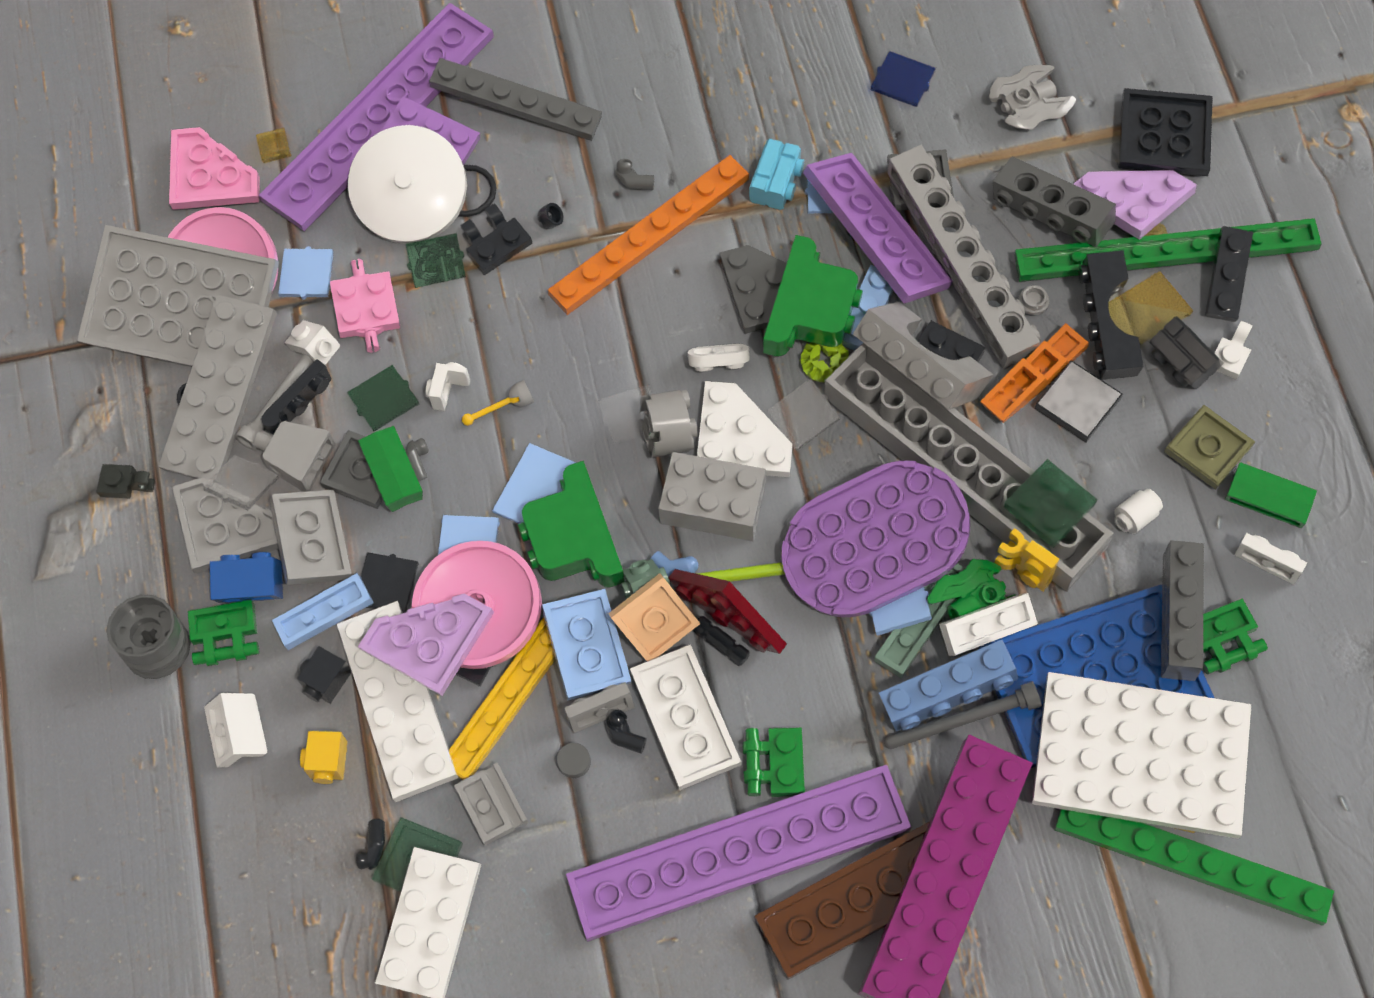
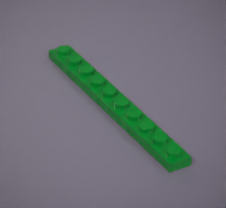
M1315 218L1232 227L1253 232L1249 258L1317 251L1322 245ZM1221 228L1143 236L1140 240L1136 237L1102 240L1097 247L1088 243H1073L1016 249L1014 258L1019 282L1078 276L1079 265H1082L1087 254L1124 250L1127 270L1215 261Z

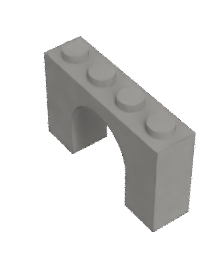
M895 302L867 310L853 335L948 410L978 399L994 375L970 356L959 360H950L922 346L912 335L923 319L902 303Z

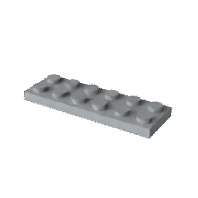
M216 295L158 466L160 469L194 479L203 477L214 484L220 485L236 438L235 435L238 432L277 315L274 309Z

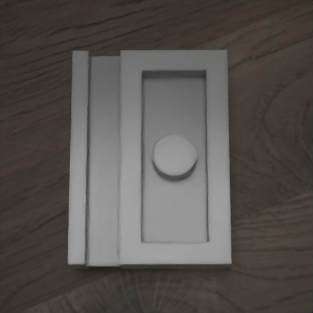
M498 763L454 785L485 846L515 831V828L528 824V820Z

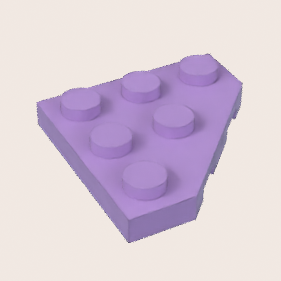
M1173 170L1087 172L1074 183L1078 187L1116 203L1114 224L1139 240L1195 194L1197 184Z
M466 594L454 596L451 600L441 603H429L408 609V612L392 617L387 615L377 618L360 642L358 648L443 696L494 614L492 608Z

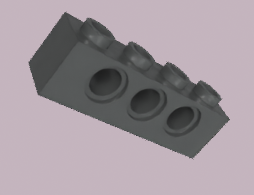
M1013 156L992 181L993 199L1000 205L1009 206L1022 212L1026 217L1039 220L1053 230L1062 231L1073 236L1081 243H1088L1097 247L1115 223L1116 203Z

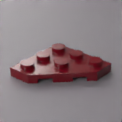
M675 569L668 577L669 581L676 587L674 591L681 599L686 602H692L710 614L718 624L723 627H729L747 639L758 651L765 653L767 650L780 654L787 645L781 636L730 581Z

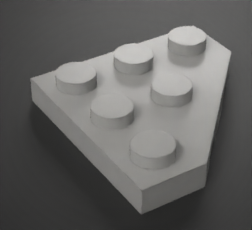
M203 477L172 486L191 569L195 574L209 570L210 561H221L220 556L240 555V559L252 557L253 553L268 552L279 548L272 510L253 504L251 500L230 490H224Z

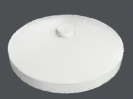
M413 125L388 128L371 137L356 154L348 176L349 198L358 218L377 236L401 244L424 242L444 232L458 217L465 202L467 192V178L464 165L453 146L438 133Z

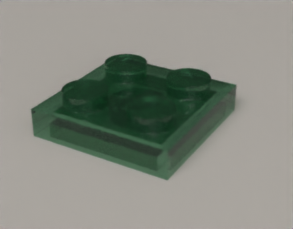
M1047 459L1005 501L1004 508L1054 548L1096 505L1098 499Z

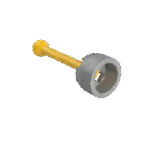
M522 380L513 385L509 391L508 398L476 413L464 414L462 416V423L469 426L473 424L475 419L509 403L519 407L533 403L534 400L525 381Z

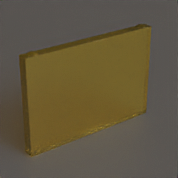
M1160 271L1109 302V313L1115 325L1123 332L1139 337L1140 345L1153 338L1174 317L1178 316L1182 320L1193 313V309Z

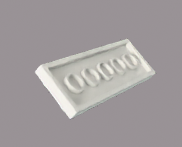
M398 601L337 624L388 786L395 802L458 778L429 689L358 648L375 619L387 615L392 617L402 614Z

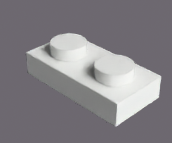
M1248 533L1245 534L1234 556L1293 585L1307 564L1294 552L1281 550L1271 545L1265 538L1257 535L1252 536Z

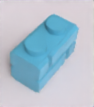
M770 138L766 141L749 187V200L752 203L763 206L768 205V207L782 210L786 200L792 201L796 189V183H793L795 176H801L805 162L804 159H801V148L799 146L789 143L783 144L781 141Z

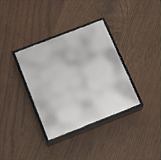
M1071 360L1038 400L1034 409L1087 443L1121 400L1123 393Z

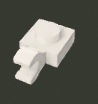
M1241 321L1231 341L1222 337L1215 354L1224 364L1217 372L1233 379H1238L1251 352V349L1243 345L1253 325Z

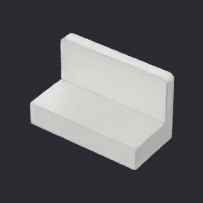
M220 693L204 706L217 767H229L241 757H262L267 754L266 742L254 694Z

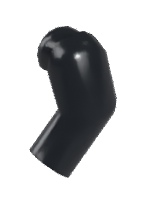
M613 710L606 721V727L612 742L617 746L642 754L647 738L631 733L626 720V713L622 710Z
M372 819L368 822L367 851H359L356 854V863L359 869L369 868V870H372L379 864L385 845V822L383 820Z

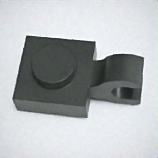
M102 464L96 493L100 497L130 499L132 490L153 492L156 480L149 478V472L136 471L132 465Z

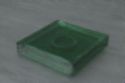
M400 817L372 880L401 893L414 847L457 858L463 843Z

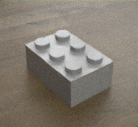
M672 452L659 505L660 524L753 541L766 485V469Z

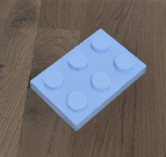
M605 589L542 604L543 615L567 700L602 692L603 689L610 685H619L624 682L627 685L631 684V677L615 622L608 614L611 612V607Z

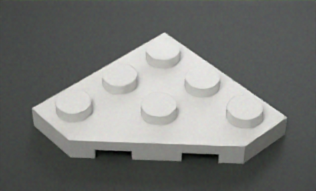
M705 381L697 456L766 469V476L790 477L792 443L736 383Z

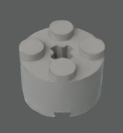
M674 390L641 396L640 412L646 411L644 421H641L646 447L648 452L652 453V458L671 455L672 452L683 453L694 449L693 437H696L698 433L695 419L689 418L690 398L687 390Z

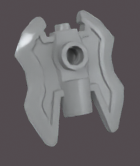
M1051 65L1024 66L1018 74L1011 77H997L991 86L989 99L992 102L1002 99L1001 109L1009 114L1005 123L1017 128L1031 130L1041 121L1060 119L1066 115L1076 103V98L1074 96L1054 98L1057 94L1054 83L1051 80L1041 82L1053 72L1054 66Z

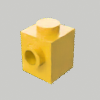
M308 731L306 748H302L300 754V766L304 768L310 779H313V782L331 784L333 780H343L348 741L342 732Z

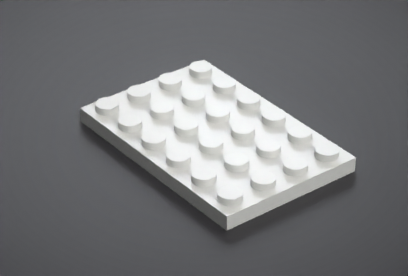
M1048 672L1032 804L1239 839L1242 836L1251 704Z

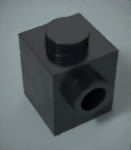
M318 646L312 657L306 659L300 666L297 680L304 688L302 693L315 702L323 699L331 704L352 673V670L345 660Z

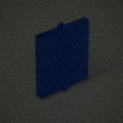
M889 51L882 66L877 68V76L871 85V91L917 107L924 92L929 91V83L936 68Z

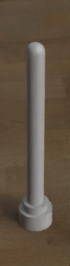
M302 355L253 423L249 422L247 425H242L235 437L245 447L251 450L257 449L254 447V440L257 433L264 429L261 420L262 415L312 364L313 360L309 355Z

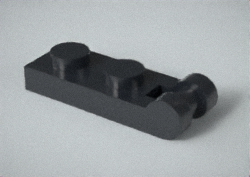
M316 359L264 412L261 420L268 433L274 435L281 422H291L296 416L303 414L312 399L327 389L332 378L325 364Z

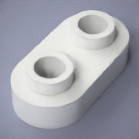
M744 344L704 346L688 351L689 365L695 367L696 371L701 372L710 371L716 366L738 369L742 368L744 363L750 360L749 346Z

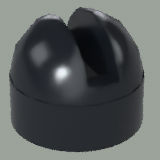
M549 203L539 210L537 219L544 228H554L562 224L564 216L561 208L556 203Z

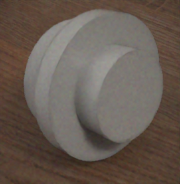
M1029 286L1019 295L1018 300L1022 303L1025 313L1029 315L1042 314L1049 306V296L1040 286Z

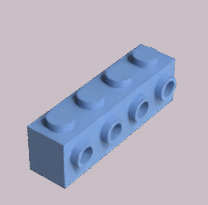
M1002 639L879 692V695L897 732L899 730L912 729L918 726L922 720L929 717L942 716L950 712L953 707L962 703L969 704L975 702L983 694L992 690L1005 689L1011 686L1015 680H1018V675Z

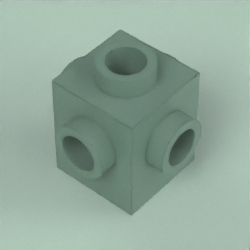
M652 559L636 561L629 568L623 570L626 582L621 583L626 599L659 573L670 585L664 567L658 568Z

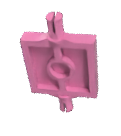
M357 259L359 269H357L356 260L351 261L353 276L330 281L340 338L352 336L365 337L366 350L373 353L371 342H373L374 351L377 352L380 349L377 335L387 330L399 329V319L389 271L370 275L365 274L363 260Z

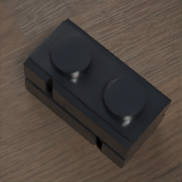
M1178 316L1167 323L1149 342L1155 348L1151 352L1152 355L1162 365L1169 362L1176 369L1172 375L1184 387L1190 384L1195 389L1199 388L1224 364Z

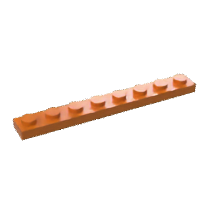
M731 155L727 156L548 289L549 296L569 315L749 180V173Z

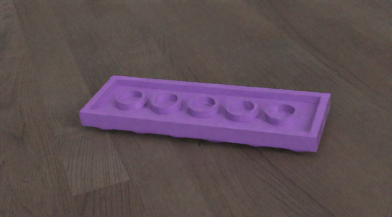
M852 153L806 166L803 174L904 304L947 290L953 280Z

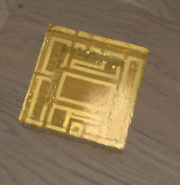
M284 128L256 134L263 163L292 156Z

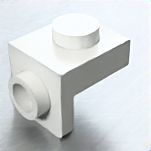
M304 320L293 328L291 335L285 341V344L292 351L309 355L313 361L318 359L325 365L340 347L338 341L324 326Z
M453 362L447 364L436 363L433 379H429L426 385V397H429L434 410L445 411L452 384L469 386L470 377L466 367Z

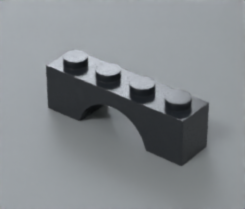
M1124 250L1087 254L1082 265H1079L1078 274L1080 283H1085L1086 294L1083 296V305L1085 312L1090 313L1091 323L1088 324L1089 340L1095 343L1096 352L1093 353L1095 371L1099 370L1101 380L1138 376L1144 367L1139 337L1127 334L1119 329L1109 313V299L1117 292L1123 290L1129 279Z

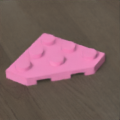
M200 127L171 130L169 204L172 210L259 202L260 177L254 168L240 161L237 155L221 143L218 144L210 138L209 134Z

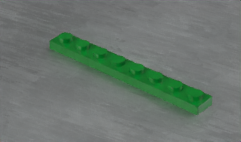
M1064 809L1060 811L1055 827L1057 832L1321 926L1327 922L1335 890L1141 822Z

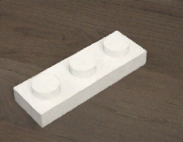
M1021 593L939 625L949 656H956L1038 623L1029 594Z

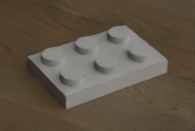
M321 490L272 494L270 504L286 585L339 581L349 578L351 576V569L335 491Z

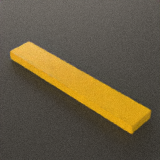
M544 617L536 627L531 639L518 652L450 747L449 753L458 778L461 780L476 773L556 658Z

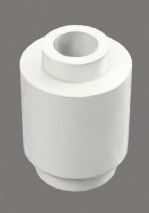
M1151 489L1139 490L1115 508L1114 521L1123 532L1136 534L1159 516V511L1163 508L1162 501Z

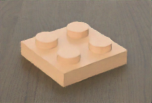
M661 573L608 613L646 661L659 657L700 625L697 618Z

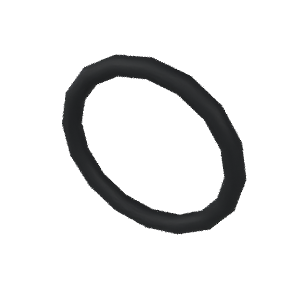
M464 165L465 171H476L485 176L491 187L490 196L480 207L469 211H460L458 216L470 217L480 214L495 199L497 187L494 177L486 169L477 165Z

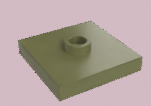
M1203 405L1168 444L1164 452L1216 490L1253 447L1255 441L1210 408Z

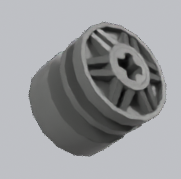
M138 595L129 598L117 606L109 617L106 629L109 643L130 670L142 678L159 679L171 675L182 666L189 655L191 642L188 631L168 603L155 595Z

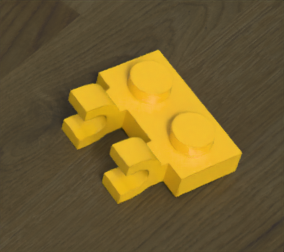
M1014 528L1010 532L1009 538L1011 540L1009 543L1005 544L1002 542L997 552L1001 555L996 557L994 563L998 564L1003 570L1018 569L1017 574L1020 575L1021 580L1031 588L1037 587L1044 592L1052 581L1059 558L1034 540L1028 542Z

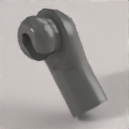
M621 159L617 162L616 176L627 188L654 190V175H638L632 168V162L629 159Z
M423 438L417 441L411 440L406 448V454L418 481L427 478L420 459L421 455H425L429 451Z

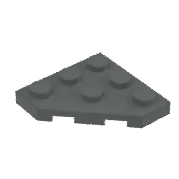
M749 245L719 252L720 261L744 333L747 334L766 329L787 263Z

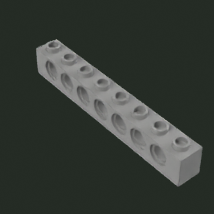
M921 144L890 158L887 172L944 270L953 280L954 287L1002 368L1005 369L1018 363L1022 358L1026 359L1039 346L1040 334L1033 324L1030 325L1027 321L1022 303L1018 299L1015 300L1012 296L1007 278L1003 274L1000 275L997 271L992 253L988 249L985 250L982 246L977 228L974 225L970 226L965 218L966 213L960 201H955L948 180L944 176L941 177L938 173L933 155L926 153ZM916 179H923V180H925L927 183H925V184H920V183L916 182L915 180H916ZM930 203H938V204H940L942 207H940V208H934V207L930 206L929 204H930ZM952 227L956 232H947L944 228ZM965 251L971 256L963 257L958 252ZM982 276L986 281L978 282L973 277ZM988 301H997L1001 306L992 307L988 304ZM1003 326H1012L1016 332H1007L1003 329Z

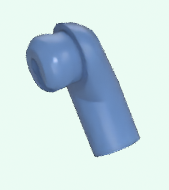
M657 551L651 557L658 568L664 567L668 577L675 569L695 573L699 567L698 561L692 556L670 560L660 551Z

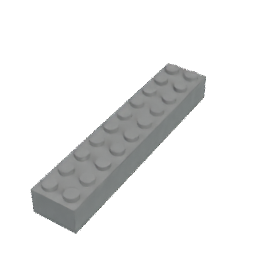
M862 343L825 380V399L901 460L916 461L919 464L932 468L936 467L947 474L961 490L966 500L969 514L1002 541L1008 544L1011 540L1009 538L1010 532L1015 528L1028 542L1034 540L1058 557L1059 562L1052 581L1066 592L1108 548L1114 534L1112 531L955 408L948 410L866 344Z

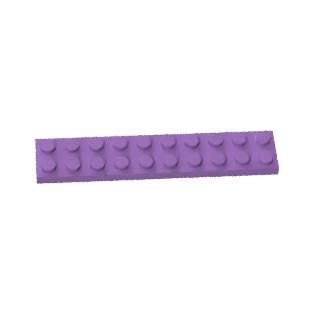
M449 3L259 194L261 201L305 231L348 187L349 171L356 154L371 137L382 130L402 96L426 107L441 92L431 88L429 84L439 58L466 66L494 37L493 30Z
M886 764L567 873L566 876L588 942L910 831L911 825Z

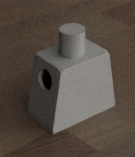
M287 421L280 423L274 435L260 430L254 440V447L264 451L262 459L266 467L303 492L311 490L336 445L330 432L325 429Z

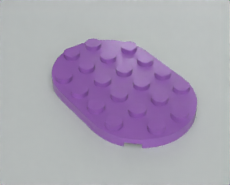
M895 461L883 464L806 503L790 522L791 525L782 544V565L786 578L793 590L811 608L835 617H856L868 614L937 581L957 564L966 549L970 535V515L966 500L956 483L936 467L932 468L919 464L916 461Z

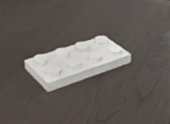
M691 644L630 668L635 685L679 790L741 766L739 755Z
M414 847L376 984L430 998H445L480 872V863Z

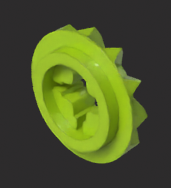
M812 342L810 344L806 343L801 354V367L809 378L825 383V380L849 357V352L842 343L836 347H828ZM821 351L826 356H832L830 358V368L823 360L818 361Z

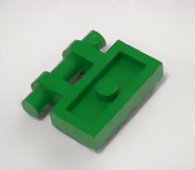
M1243 598L1203 614V652L1209 650L1212 659L1203 662V670L1207 675L1215 671L1220 673L1231 669L1232 664L1242 660L1246 662L1256 659L1259 653L1268 650L1264 639L1261 638L1252 642L1248 635L1255 632L1258 625ZM1236 640L1239 648L1226 653L1222 645Z
M252 600L188 611L190 642L193 645L203 644L204 651L192 653L194 665L207 664V666L218 665L219 661L234 658L236 661L247 660L248 656L260 653L257 641L245 643V636L257 634L255 604ZM232 638L233 646L216 648V641Z
M802 727L769 728V741L763 742L759 741V730L757 728L746 729V741L742 744L743 754H746L747 770L743 772L744 783L747 784V795L760 796L761 784H771V797L795 796L804 793ZM760 755H769V771L760 770Z

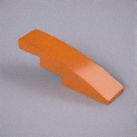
M1065 323L1047 342L1044 340L1026 359L1022 358L980 403L1004 423L1057 378L1071 360L1074 361L1089 347V342Z

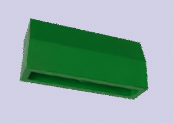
M394 426L376 431L358 440L385 505L392 512L408 504L423 500V490Z
M1239 462L1225 500L1302 529L1308 519L1317 490Z

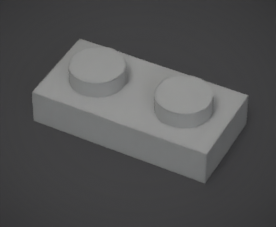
M626 682L619 685H610L603 689L602 692L591 697L579 698L564 709L571 728L576 733L607 720L613 710L626 712L635 707Z

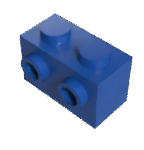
M253 553L250 559H240V555L220 556L221 561H210V597L212 601L233 603L247 600L283 599L282 562L277 558L271 557V553Z

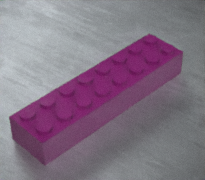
M968 735L963 741L858 995L864 998H938L1032 762L972 735Z

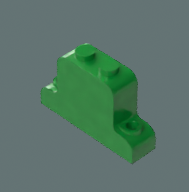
M795 235L763 339L764 354L777 357L783 356L790 348H793L796 339L828 347H836L843 342L846 333H852L855 316H851L853 307L859 308L863 290L857 289L858 276L850 269L819 262L820 252H816V244L811 238Z
M584 460L571 464L565 468L563 479L559 480L562 492L530 501L522 509L523 522L518 523V528L523 542L528 540L530 542L532 550L527 551L531 567L533 570L539 568L541 576L548 581L559 580L590 570L594 581L597 580L600 585L604 587L620 585L625 582L623 568Z

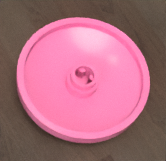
M214 207L195 212L183 219L168 236V238L262 256L278 261L275 245L261 224L247 214L231 208ZM277 269V274H276V278H275L273 290H274V288H275V284H276V281H277L278 269Z
M470 541L455 545L435 557L424 569L416 583L412 598V608L429 603H441L451 600L454 596L466 594L492 608L494 614L467 655L461 668H487L510 659L531 639L540 619L542 597L534 572L518 553L499 543Z

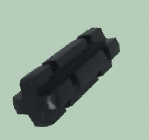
M700 616L697 619L700 625L693 629L694 633L701 638L705 637L706 642L724 656L729 655V660L737 666L745 663L750 653L748 649L741 644L737 645L735 643L736 640L718 626L713 627L712 622L705 616Z

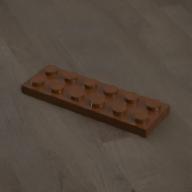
M929 822L754 916L787 980L886 927Z

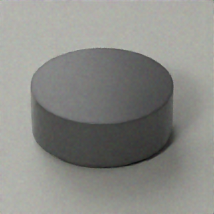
M569 743L558 752L557 764L561 773L566 777L579 778L588 772L591 758L588 750L583 745Z

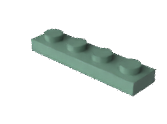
M957 563L946 575L958 574L966 568ZM940 579L925 586V591H928L930 594ZM957 598L929 605L931 620L893 630L874 657V661L902 679L946 615L947 607Z

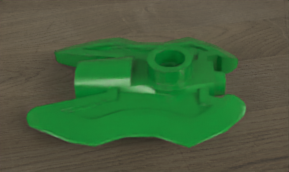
M972 559L965 570L955 575H944L929 594L927 602L929 605L957 598L956 601L947 607L948 615L952 620L1006 599V585L1003 581L993 577L1002 569L998 564L991 561ZM1016 594L1008 596L1007 599L1016 596Z

